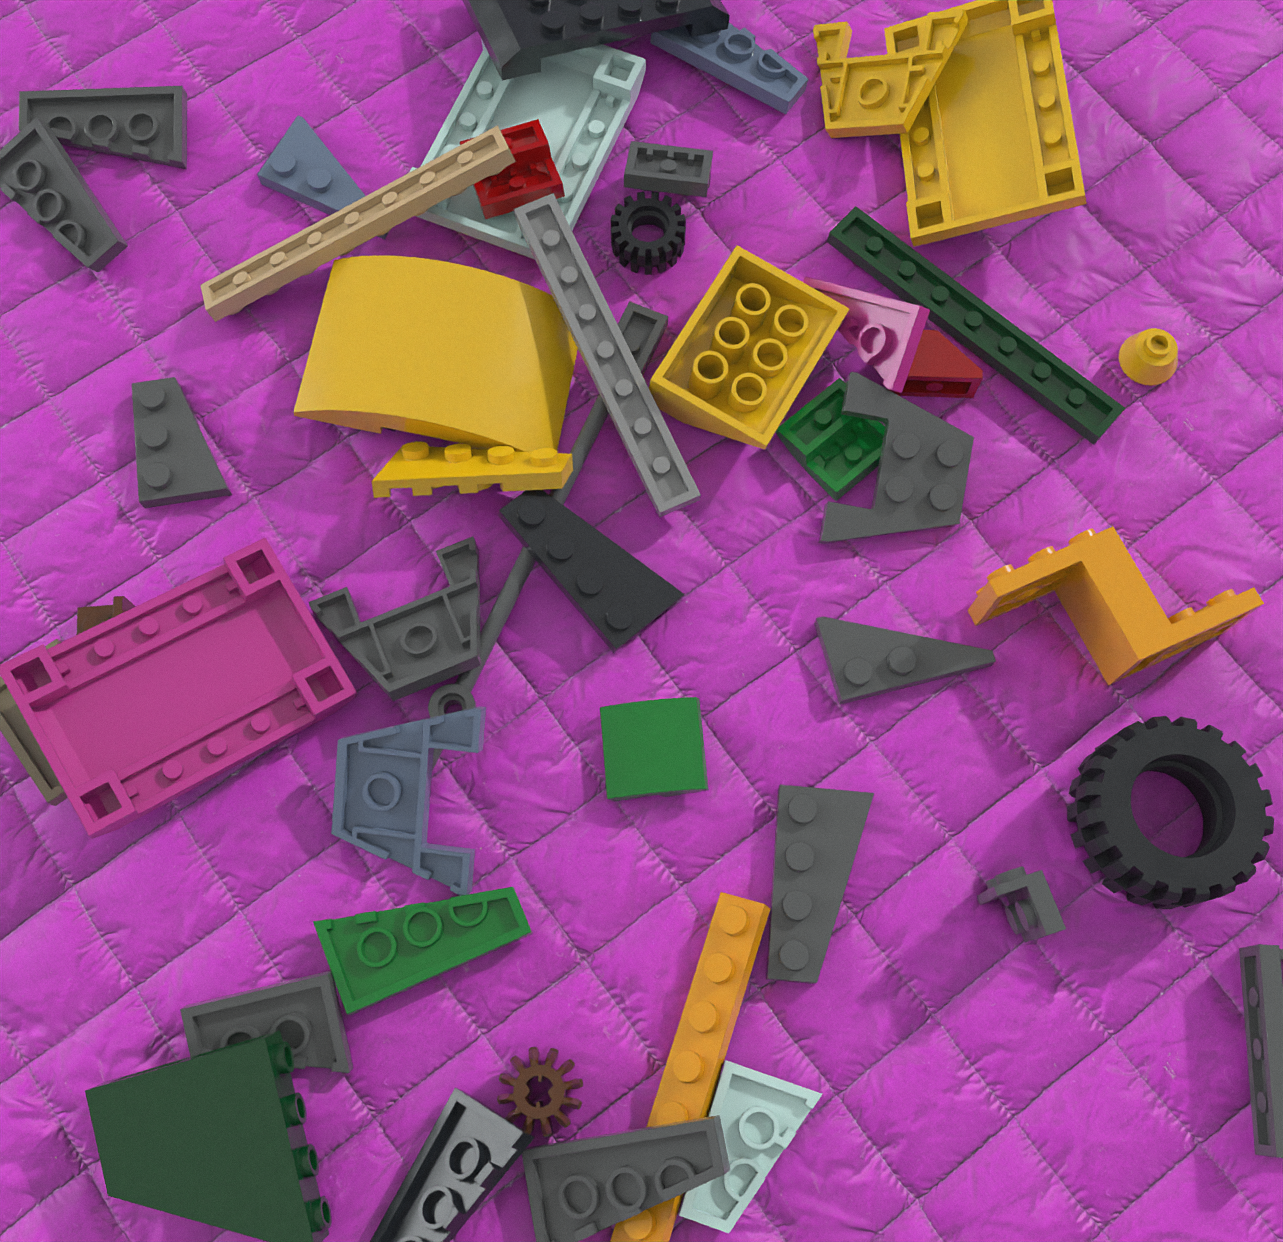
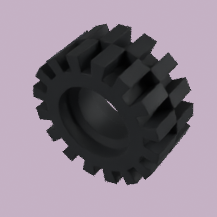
M644 191L637 192L636 201L632 199L631 195L624 198V206L619 203L615 207V215L612 214L611 246L615 258L619 256V263L625 268L631 262V271L634 273H638L639 267H645V275H652V267H657L659 273L666 271V262L673 267L677 263V256H682L685 245L686 219L684 214L681 215V207L678 203L672 206V198L667 195L660 201L659 192L653 191L651 192V198H645ZM642 225H654L661 228L664 235L656 241L644 242L633 237L632 232L635 228Z

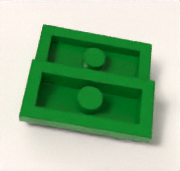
M838 378L781 424L776 431L777 436L798 463L835 501L840 499L879 466L885 426L879 421L841 414L846 383L841 378Z
M668 698L600 707L607 799L615 802L653 795L670 797L709 790L699 698Z

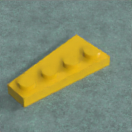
M421 441L409 442L401 446L372 480L374 498L390 497L391 489L412 488L413 496L432 495L434 488L455 485L459 488L460 494L478 493V491L487 489L496 483H500V488L503 492L562 489L573 471L572 454L558 453L557 450L552 448H540L528 452L514 451L510 446L471 449V446L467 444L430 447L427 443Z

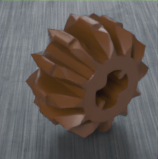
M531 1047L528 1054L530 1067H527L520 1057L513 1056L510 1062L520 1073L519 1076L516 1078L510 1074H500L499 1081L502 1084L514 1086L513 1093L499 1095L497 1101L498 1104H508L515 1101L517 1107L509 1112L505 1118L514 1123L522 1114L526 1115L527 1117L522 1129L529 1134L534 1130L536 1119H540L542 1134L544 1137H548L553 1133L551 1115H554L558 1123L564 1128L571 1124L569 1116L561 1107L564 1104L572 1109L579 1110L582 1106V1101L578 1098L567 1096V1090L579 1089L584 1084L581 1078L566 1082L563 1077L575 1067L572 1059L565 1061L557 1070L554 1068L559 1055L557 1049L551 1048L547 1053L545 1065H541L538 1048ZM537 1076L539 1082H543L546 1077L553 1084L548 1091L552 1100L546 1106H543L542 1100L538 1101L535 1105L529 1099L533 1092L530 1082Z

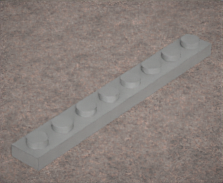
M554 193L515 208L514 215L659 518L699 501L701 494Z

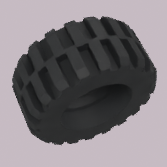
M1167 716L1152 717L1144 723L1137 721L1123 728L1096 747L1095 751L1083 760L1078 767L1081 775L1071 782L1069 794L1076 799L1074 803L1067 806V821L1077 823L1078 831L1070 836L1075 849L1083 846L1089 858L1082 862L1091 874L1100 870L1106 876L1102 885L1110 891L1116 893L1125 890L1127 891V901L1141 906L1152 902L1156 909H1173L1180 906L1185 908L1223 897L1235 891L1236 885L1247 882L1256 873L1254 863L1265 860L1270 848L1269 844L1262 841V839L1267 835L1273 834L1274 818L1266 816L1265 807L1272 805L1273 802L1270 790H1261L1257 780L1263 776L1256 763L1249 766L1243 759L1242 755L1246 753V750L1236 741L1227 744L1221 739L1223 731L1211 725H1207L1201 730L1197 729L1198 723L1195 719L1179 717L1171 722ZM1154 771L1167 774L1184 784L1194 795L1202 812L1203 835L1197 850L1192 855L1178 857L1168 854L1154 846L1138 828L1131 808V791L1136 777L1141 773Z

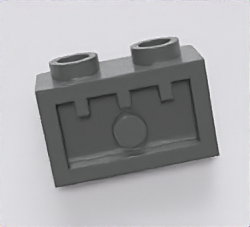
M631 141L624 172V187L643 191L675 193L684 196L707 197L711 179L713 151Z
M1021 866L996 875L995 878L986 881L988 890L977 895L980 905L1007 897L1009 905L1005 907L1008 922L1016 935L1022 934L1025 943L1066 929L1042 870L1027 875L1024 867Z

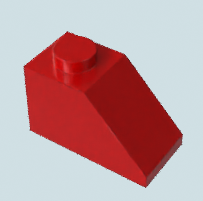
M923 329L902 393L888 390L898 396L973 398L983 379V370L938 330Z

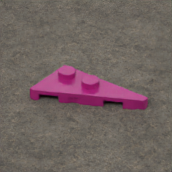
M805 276L803 283L849 308L847 315L837 330L849 344L856 346L858 355L862 360L875 368L884 379L882 384L887 389L902 393L930 310L919 305Z

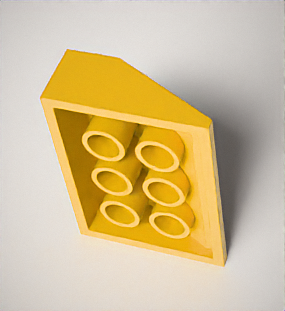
M736 245L650 379L649 390L658 408L680 422L765 450L847 315L849 308Z

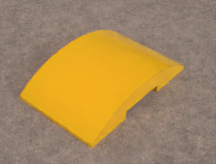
M357 256L336 259L332 265L293 413L296 417L382 434L383 427L468 444L471 446V449L510 446L514 451L532 452L540 448L558 450L578 348L553 296L528 284L485 270L425 258Z

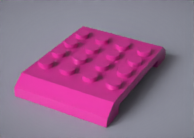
M266 538L223 557V565L49 649H46L45 645L42 644L0 665L2 679L91 839L118 830L336 713L357 697V691Z

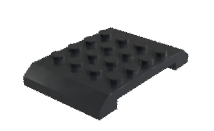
M463 0L502 81L541 72V58L680 26H685L691 37L728 29L730 17L721 0Z

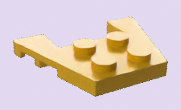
M965 10L929 12L920 50L896 54L847 58L852 36V29L848 22L814 25L813 34L817 42L819 56L816 57L817 65L820 68L822 80L820 89L825 129L831 138L908 133L967 25L968 18Z

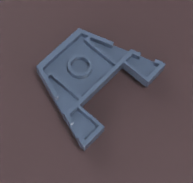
M474 707L338 739L331 834L385 860L388 858L393 859L411 868L412 873L422 878L437 880L451 887L450 891L458 895L470 894L473 885L475 849L427 843L434 748L473 753L482 751L486 707Z

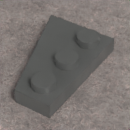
M176 378L132 383L140 504L144 508L232 495Z
M331 971L188 1004L180 1009L190 1057L280 1031L283 1042H288L294 1057V1068L305 1069L306 1066L330 1068L332 1072L350 1073L353 1069Z

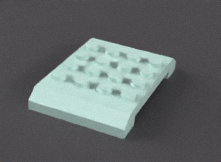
M481 39L483 51L421 166L460 146V141L477 137L497 125L502 130L539 119L550 146L552 160L563 183L565 196L556 200L571 230H573L638 98L646 71V59L601 44L541 58V72L502 81ZM412 167L411 170H410V172H412L413 170H415V169H417V168ZM473 185L467 187L461 194L451 196L430 207L425 213L416 216L534 259L515 219L514 211L485 220Z

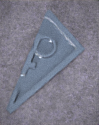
M299 115L295 118L257 174L262 185L329 215L365 197V194L305 119ZM387 232L386 234H384V235L377 236V237H380V238H382V239L385 240V238H386L387 235H388V232Z

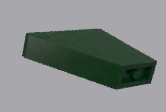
M276 1031L115 1078L85 1090L108 1196L267 1242H322L329 1235L328 1229L332 1223L331 1209L325 1196L320 1197L315 1177L319 1173L318 1156L314 1146L307 1144L303 1127L307 1117L306 1106L302 1095L299 1092L295 1093L291 1078V1072L294 1070V1057L289 1043L283 1042L281 1032Z

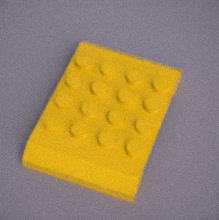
M976 0L943 10L964 9L968 18L967 25L909 132L900 134L908 196L906 206L910 238L914 247L1087 204L1052 0ZM927 15L884 28L887 54L919 51Z

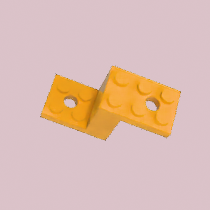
M1112 526L1099 533H1096L1093 528L1085 530L1068 541L1069 546L1055 551L1053 546L1044 548L1030 556L1028 564L1014 569L1012 564L995 570L986 577L988 580L987 584L976 592L977 598L967 611L975 626H978L1055 591L1109 686L1227 632L1262 606L1264 602L1254 587L1238 595L1235 594L1233 589H1229L1209 599L1206 602L1207 606L1194 612L1192 607H1189L1167 618L1118 533Z

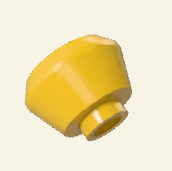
M1157 328L1147 329L1130 336L1124 341L1119 350V363L1123 372L1133 381L1149 386L1159 385L1169 380L1177 369L1178 346L1173 336L1168 332Z

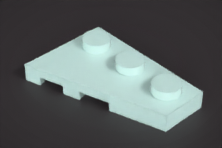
M725 1060L708 1117L720 1115L730 1171L685 1192L679 1216L729 1233L765 1181L768 1172L795 1136L799 1126L822 1096V1093Z

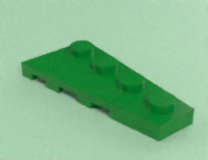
M514 887L456 896L447 900L430 903L410 904L390 910L359 913L350 917L313 921L347 1015L360 1012L533 934Z

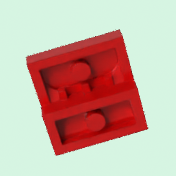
M539 119L500 130L516 162L505 167L500 173L488 176L473 184L485 220L513 212L515 208L553 193L556 199L564 197L563 183L552 160L550 146ZM471 139L460 141L459 143L462 145Z

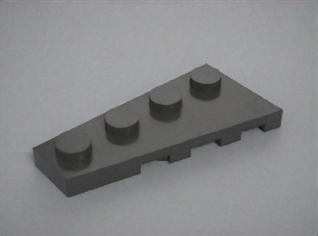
M36 117L0 150L1 191L25 209L33 220L51 232L53 237L86 267L99 272L128 247L46 122Z
M779 785L766 980L807 984L817 983L874 793Z
M720 1115L526 1148L522 1153L536 1242L581 1241L609 1226L631 1218L646 1209L668 1201L730 1171Z

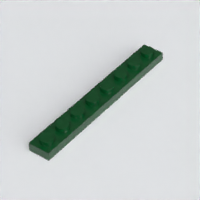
M855 206L829 232L827 242L905 302L929 309L928 319L1093 445L1096 444L1125 410V407Z

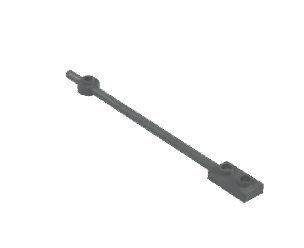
M629 301L618 326L643 376L668 326V316ZM600 394L569 453L572 454L573 461L571 475L562 489H551L549 493L550 496L562 505H564L609 414ZM524 546L480 632L481 665L459 674L455 684L441 686L432 694L428 704L430 717L446 714L448 707L453 704L462 706V710L477 707L471 692L536 562ZM434 748L432 771L443 749Z

